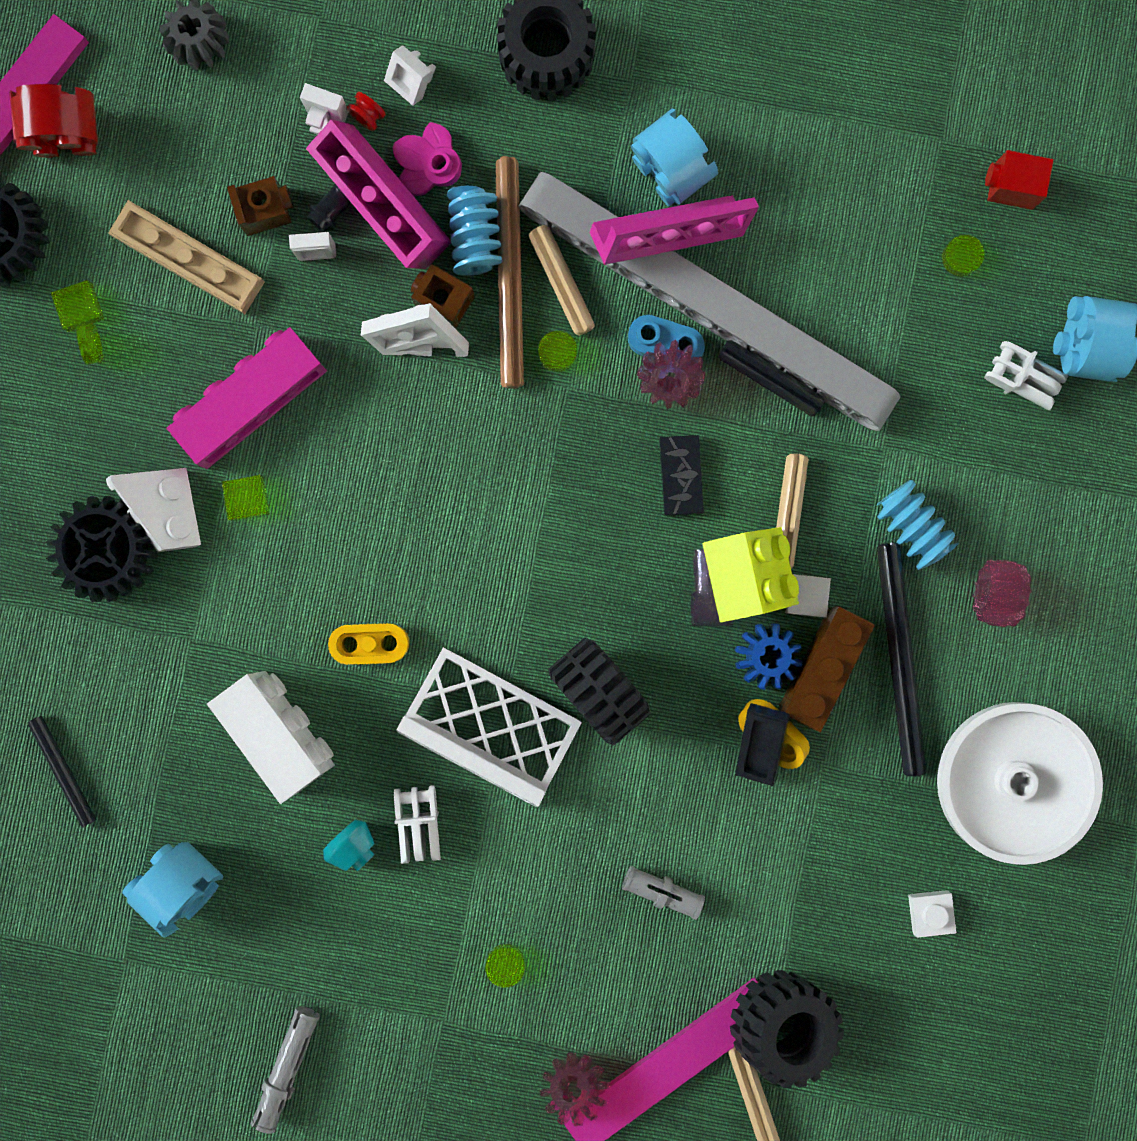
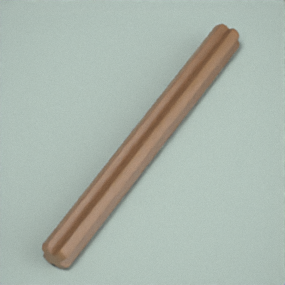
M503 156L496 161L497 225L500 227V231L497 233V240L501 242V247L498 248V256H501L503 261L501 264H498L500 374L502 387L515 389L522 387L524 384L520 208L518 207L520 204L519 162L515 157Z

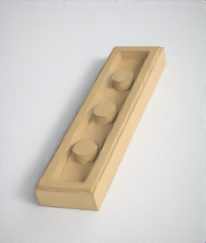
M129 200L108 232L113 238L244 315L265 283L259 276Z

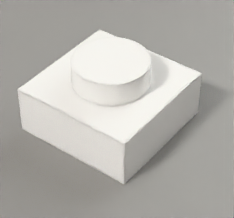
M945 890L908 894L912 931L917 938L956 933L952 893Z

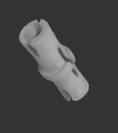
M634 866L629 867L622 885V890L630 891L653 901L654 907L662 909L665 906L688 915L695 920L699 917L705 901L704 895L696 894L673 884V879L667 876L661 879L638 870ZM647 885L677 896L679 900L649 889Z

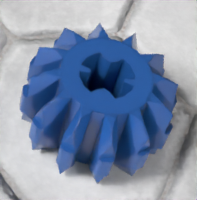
M772 623L769 627L768 635L763 624L755 625L757 639L752 634L744 632L742 638L749 644L748 648L743 646L735 647L736 653L746 654V659L736 662L735 666L737 669L750 667L743 679L750 683L758 676L757 687L759 689H766L769 678L775 689H781L782 680L780 675L789 681H793L796 676L788 669L789 666H802L803 662L799 659H793L791 655L801 651L802 646L801 644L788 646L787 644L793 638L794 633L791 630H787L779 637V624ZM768 645V650L777 652V657L771 659L772 666L768 667L769 663L760 661V656L765 654V647Z

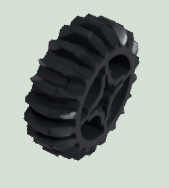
M0 181V233L5 236L0 237V284L5 287H11L12 276L18 281H25L23 271L26 268L32 272L37 271L36 265L32 263L36 257L39 259L46 258L45 253L39 248L40 245L50 243L49 238L42 234V232L50 227L47 221L41 218L44 212L39 205L34 203L31 195L26 191H20V188L15 184L8 182L5 185ZM15 215H17L19 222L18 237L14 234V227L17 222L14 220Z
M90 496L87 498L86 505L78 501L72 503L74 514L67 511L59 513L64 521V525L53 524L50 526L53 532L58 533L57 540L49 539L46 543L50 547H55L56 553L50 554L46 559L48 562L59 564L51 574L54 577H65L61 587L65 590L75 588L74 595L77 598H85L89 595L91 602H101L103 597L108 602L117 601L119 593L125 597L132 595L131 584L136 587L145 585L143 578L139 574H152L154 572L153 568L146 564L147 558L156 559L158 553L148 550V545H152L151 540L145 535L146 532L142 525L135 523L130 512H127L129 508L123 500L116 503L115 498L111 496H104L102 501L98 497ZM111 517L117 521L112 528L107 527L101 533L88 527L90 523L101 518ZM127 539H129L130 545L128 559L123 552V546ZM79 541L82 549L81 554L77 558L76 547ZM97 541L107 543V546L103 548L107 549L105 555L108 557L99 556L98 552L103 550L98 549L100 544ZM104 565L118 572L114 577L101 582L88 576L93 570L98 571Z

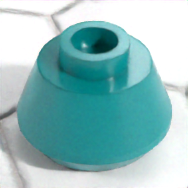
M355 819L347 825L323 849L324 860L344 871H347L351 866L356 871L361 869L375 855L370 850L375 842L367 823L363 820Z

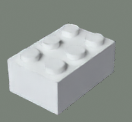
M266 671L250 673L208 702L207 705L277 801L282 804L334 767L335 764L330 759L334 755L328 744L321 737L315 739L307 728L310 725V721L302 709L297 705L292 707L284 697L287 690L275 674L268 675Z

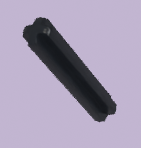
M728 340L719 353L721 361L809 416H815L824 404L825 399L823 396L733 340Z

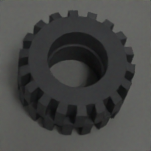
M514 0V5L507 3L503 8V18L499 17L497 24L500 66L502 71H505L506 79L510 85L516 82L518 92L524 95L528 90L531 91V99L540 101L541 95H548V101L556 100V94L562 92L565 98L572 94L573 85L579 89L584 84L585 76H589L592 71L595 57L596 28L595 24L592 23L593 15L590 9H583V0ZM551 31L564 37L568 42V46L557 55L543 57L529 51L525 43L536 33Z
M584 637L548 669L553 682L606 743L615 746L651 714L649 704L611 658L591 639Z
M775 970L774 976L766 972L760 975V982L756 983L752 980L747 984L748 992L745 995L739 994L736 1001L740 1005L738 1009H732L731 1018L736 1022V1024L730 1026L731 1035L736 1039L733 1042L736 1050L741 1054L742 1058L774 1085L778 1083L783 1088L791 1089L793 1084L798 1088L807 1086L808 1079L816 1082L821 1078L820 1072L823 1069L829 1071L833 1066V1063L830 1061L833 1055L838 1056L841 1050L837 1043L838 1040L843 1039L844 1030L838 1025L843 1022L841 1013L836 1010L837 1005L834 1000L811 982L791 971L788 974L784 970ZM797 1013L796 1023L791 1033L785 1039L776 1043L777 1033L782 1023Z

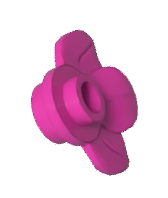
M430 122L423 132V137L406 135L393 144L394 157L405 168L399 176V180L413 196L424 195L435 185L440 187L451 186L460 178L462 170L461 159L452 149L451 134L442 125ZM446 161L445 166L442 169L437 170L438 166L442 162Z

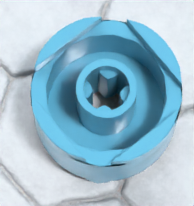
M673 108L633 138L631 148L635 154L632 157L634 163L644 176H647L649 173L654 176L658 184L655 189L668 207L674 202L681 204L718 175L715 161L707 165L703 157L709 150L701 137L684 116L679 115L676 118L675 109Z
M1089 296L1073 297L1068 305V319L1064 331L1057 333L1053 344V353L1060 355L1063 373L1068 376L1108 382H1118L1117 377L1125 378L1137 360V337H1135L1137 304Z
M181 842L174 848L170 844L164 845L151 858L150 862L153 866L145 875L135 877L122 891V894L127 898V903L162 937H167L179 929L174 924L179 918L186 917L190 920L218 889L219 885L215 881L222 880L224 877L189 842Z

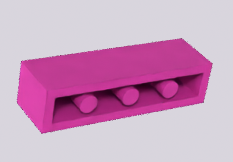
M331 119L307 146V151L406 268L427 269L451 244V240L354 125Z
M291 327L285 331L279 330L273 333L265 341L264 345L266 347L255 356L248 355L241 359L235 365V372L224 381L218 380L205 389L203 393L205 397L194 406L187 405L173 416L174 422L166 429L196 465L205 469L210 468L327 372Z

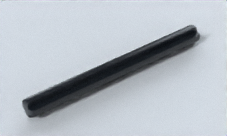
M884 543L878 545L877 555L902 767L905 775L916 777L925 775L927 768L901 549L898 543Z

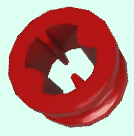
M358 91L354 96L356 99L355 104L349 103L346 110L362 126L375 131L378 127L376 120H382L386 113L372 98Z

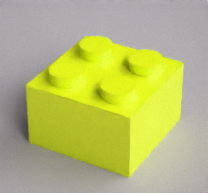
M782 527L745 532L702 543L720 622L765 614L799 604L797 597L799 585L796 577L792 574L789 562L790 545L786 536L783 535Z

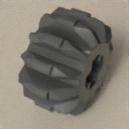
M176 0L177 11L175 13L164 11V17L168 23L159 26L160 33L165 38L162 41L164 49L168 54L173 55V59L181 66L188 63L192 69L198 71L201 62H205L208 67L213 68L212 57L215 55L225 58V51L222 45L230 43L229 35L225 31L227 24L223 16L219 15L214 6L209 2L201 6L198 0H191L189 5L185 7L182 2Z

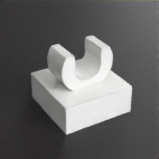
M402 45L393 51L384 81L411 105H415L423 99L427 84L431 82L436 66L431 64L427 67L419 60L420 52H410Z
M305 83L300 99L308 113L305 123L311 126L309 131L318 135L331 119L345 123L348 112L343 97Z

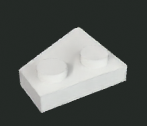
M430 303L417 305L411 309L393 314H384L378 318L362 322L361 336L382 355L413 354L416 356H432L433 348H452L455 351L456 357L468 356L469 342Z
M187 468L111 475L106 478L108 487L111 491L116 490L129 508L127 512H130L135 523L142 525L157 552L193 548L201 545Z

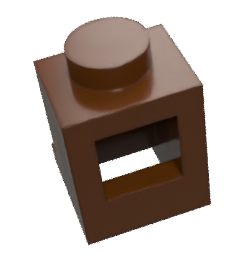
M274 176L239 187L235 185L227 187L237 223L247 236L292 223L288 209L294 208L289 189L287 185L280 186ZM267 199L263 205H255V202Z
M433 264L430 265L426 273L421 271L417 275L410 290L413 293L411 298L415 306L430 303L455 329H457L475 298L471 286ZM445 293L448 295L444 304H437L434 301L437 294Z

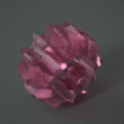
M676 339L671 342L669 349L659 342L654 347V353L647 351L643 355V365L639 367L637 376L643 380L640 386L641 393H652L650 398L652 404L661 399L665 401L667 410L672 407L673 401H676L684 408L688 404L689 397L696 399L699 396L701 390L699 385L704 383L706 374L700 370L703 365L702 357H691L693 352L691 345L685 347L682 351L678 349ZM668 373H675V377L668 376Z
M988 560L984 567L978 571V580L974 582L975 592L972 595L975 601L973 610L976 612L978 621L999 627H1015L1025 617V609L1030 605L1029 595L1032 592L1029 587L1031 576L1027 573L1025 565L1008 560Z
M568 1053L566 1065L562 1060L554 1059L552 1064L556 1074L544 1072L542 1075L545 1081L551 1083L550 1088L540 1090V1095L542 1097H552L553 1099L547 1104L545 1110L547 1113H554L559 1110L557 1122L560 1124H566L571 1118L575 1127L583 1126L584 1115L590 1121H595L598 1115L593 1105L606 1107L608 1103L605 1098L598 1096L599 1090H608L610 1088L609 1082H597V1079L603 1074L604 1068L600 1065L591 1068L592 1057L588 1055H583L580 1061H578L575 1053ZM570 1082L577 1083V1087L582 1090L579 1097L573 1096V1092L568 1089Z

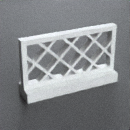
M443 647L407 714L400 722L397 732L523 801L539 807L555 772L582 722ZM446 659L461 667L465 679L464 683L447 688L442 687L439 672ZM467 671L480 678L470 680ZM436 679L439 690L428 693ZM488 681L496 686L500 701L478 707L472 685ZM467 687L473 709L451 715L445 693ZM502 690L514 695V697L504 699ZM441 696L446 717L430 722L417 715L425 699ZM518 700H523L530 704L534 720L512 726L506 704ZM502 706L508 728L486 734L479 712ZM537 708L549 715L539 718ZM475 714L481 736L469 740L458 737L452 720ZM556 718L570 726L562 741L547 745L541 722ZM448 722L451 732L438 725ZM536 724L542 747L521 753L514 731ZM510 733L516 755L503 759L493 756L487 739ZM483 740L486 751L480 749L472 743H476ZM560 746L552 760L549 749ZM544 751L549 768L542 781L527 774L522 757ZM517 759L520 770L506 762Z

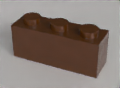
M840 606L829 607L827 618H823L802 660V666L798 668L795 674L796 678L791 681L778 710L789 713V718L821 733L875 624Z

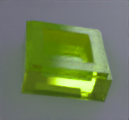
M89 280L50 292L62 328L65 331L70 332L105 320L93 283Z
M262 475L222 481L229 521L270 515L264 477Z

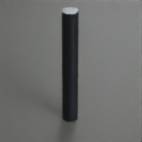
M43 716L36 717L27 722L81 827L83 828L96 821L97 819Z

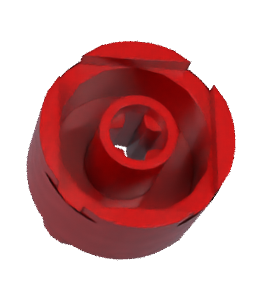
M56 84L23 85L16 87V93L10 90L13 138L16 148L33 151V156L42 158L58 157V150L72 149V154L79 156L96 155L98 136L94 94L89 90L74 87L75 95L68 94L62 91L61 85Z

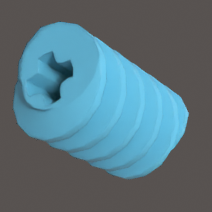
M458 186L448 190L447 197L451 200L448 205V212L453 216L450 219L449 227L454 231L450 239L452 245L456 247L452 252V258L457 262L453 272L458 275L486 273L492 269V266L503 262L501 256L491 255L490 252L501 247L499 240L489 239L490 235L500 231L498 225L488 223V220L498 217V211L486 206L496 202L497 196L493 193L485 192L484 189L477 186Z
M909 480L877 504L883 505V509L877 518L879 520L888 517L893 518V521L887 528L888 532L899 529L903 531L897 543L900 545L911 541L913 545L906 555L908 557L918 554L922 555L921 560L916 566L920 570L942 559L959 543L949 545L955 537L953 530L940 532L945 524V520L942 517L929 520L935 512V508L933 505L920 508L925 495L923 492L910 495L916 484L913 480Z

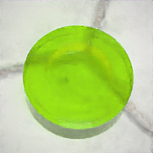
M959 235L953 238L942 252L944 267L955 276L963 277L972 274L983 263L985 256L983 245L977 238L971 235Z
M92 323L78 325L76 328L77 341L84 363L86 365L101 363L103 360V348L97 327Z
M564 331L549 332L539 343V359L542 365L550 371H565L574 364L577 358L576 342L570 334Z
M501 944L494 947L488 954L485 964L488 979L499 987L507 988L516 985L522 979L525 972L523 953L517 947L510 944Z

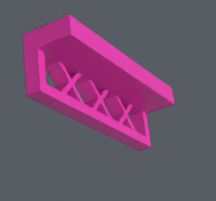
M732 195L593 222L589 233L604 265L742 237L755 216L759 205L755 197L735 201Z

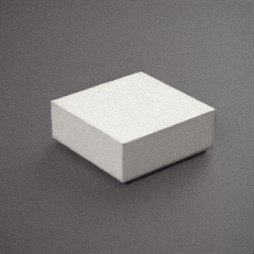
M329 232L289 235L290 250L299 261L336 257V245Z
M793 574L799 585V594L797 596L799 604L787 607L785 613L827 618L831 578Z

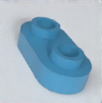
M643 315L635 319L628 332L629 346L636 354L678 368H689L697 364L705 349L702 335L694 328L653 315ZM645 328L652 329L655 337L652 340H645L641 336V331ZM681 340H688L692 344V350L683 352L679 349L678 343Z

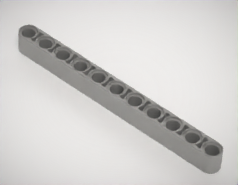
M540 172L519 204L520 210L539 225H546L552 233L604 264L589 232L593 222L618 218V216L555 177ZM674 251L605 265L726 341L733 340L824 397V402L866 428L880 431L901 397L890 385Z

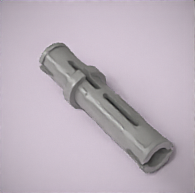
M296 1007L269 1078H265L262 1084L263 1094L251 1121V1126L256 1127V1130L267 1134L275 1132L287 1099H291L295 1090L293 1083L320 1018L319 1013H314V1010L307 1007Z

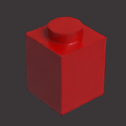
M1007 150L995 163L992 162L988 168L985 179V186L990 187L987 201L1033 210L1047 197L1054 159Z

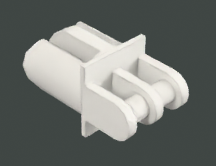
M1002 342L1000 348L1003 351L999 357L996 356L993 359L992 363L995 366L992 372L988 371L984 378L1004 389L1003 393L1005 394L1012 391L1046 410H1051L1055 403L1053 396L1059 394L1062 388L1061 383H1065L1068 375L1035 358L1038 352L1030 353L1011 342ZM1012 357L1020 360L1018 365L1011 362ZM1005 371L1012 375L1010 380L1003 377Z
M429 786V790L418 791L417 787H412L411 792H401L400 789H394L395 824H398L401 864L410 862L408 826L412 828L415 861L425 860L424 824L427 823L432 861L441 860L437 823L439 811H437L435 786ZM430 802V812L420 813L419 803ZM402 804H412L413 814L403 815Z

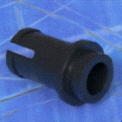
M334 184L316 206L311 205L309 207L311 212L307 215V218L322 232H326L329 228L333 230L335 228L334 222L351 202L338 186Z

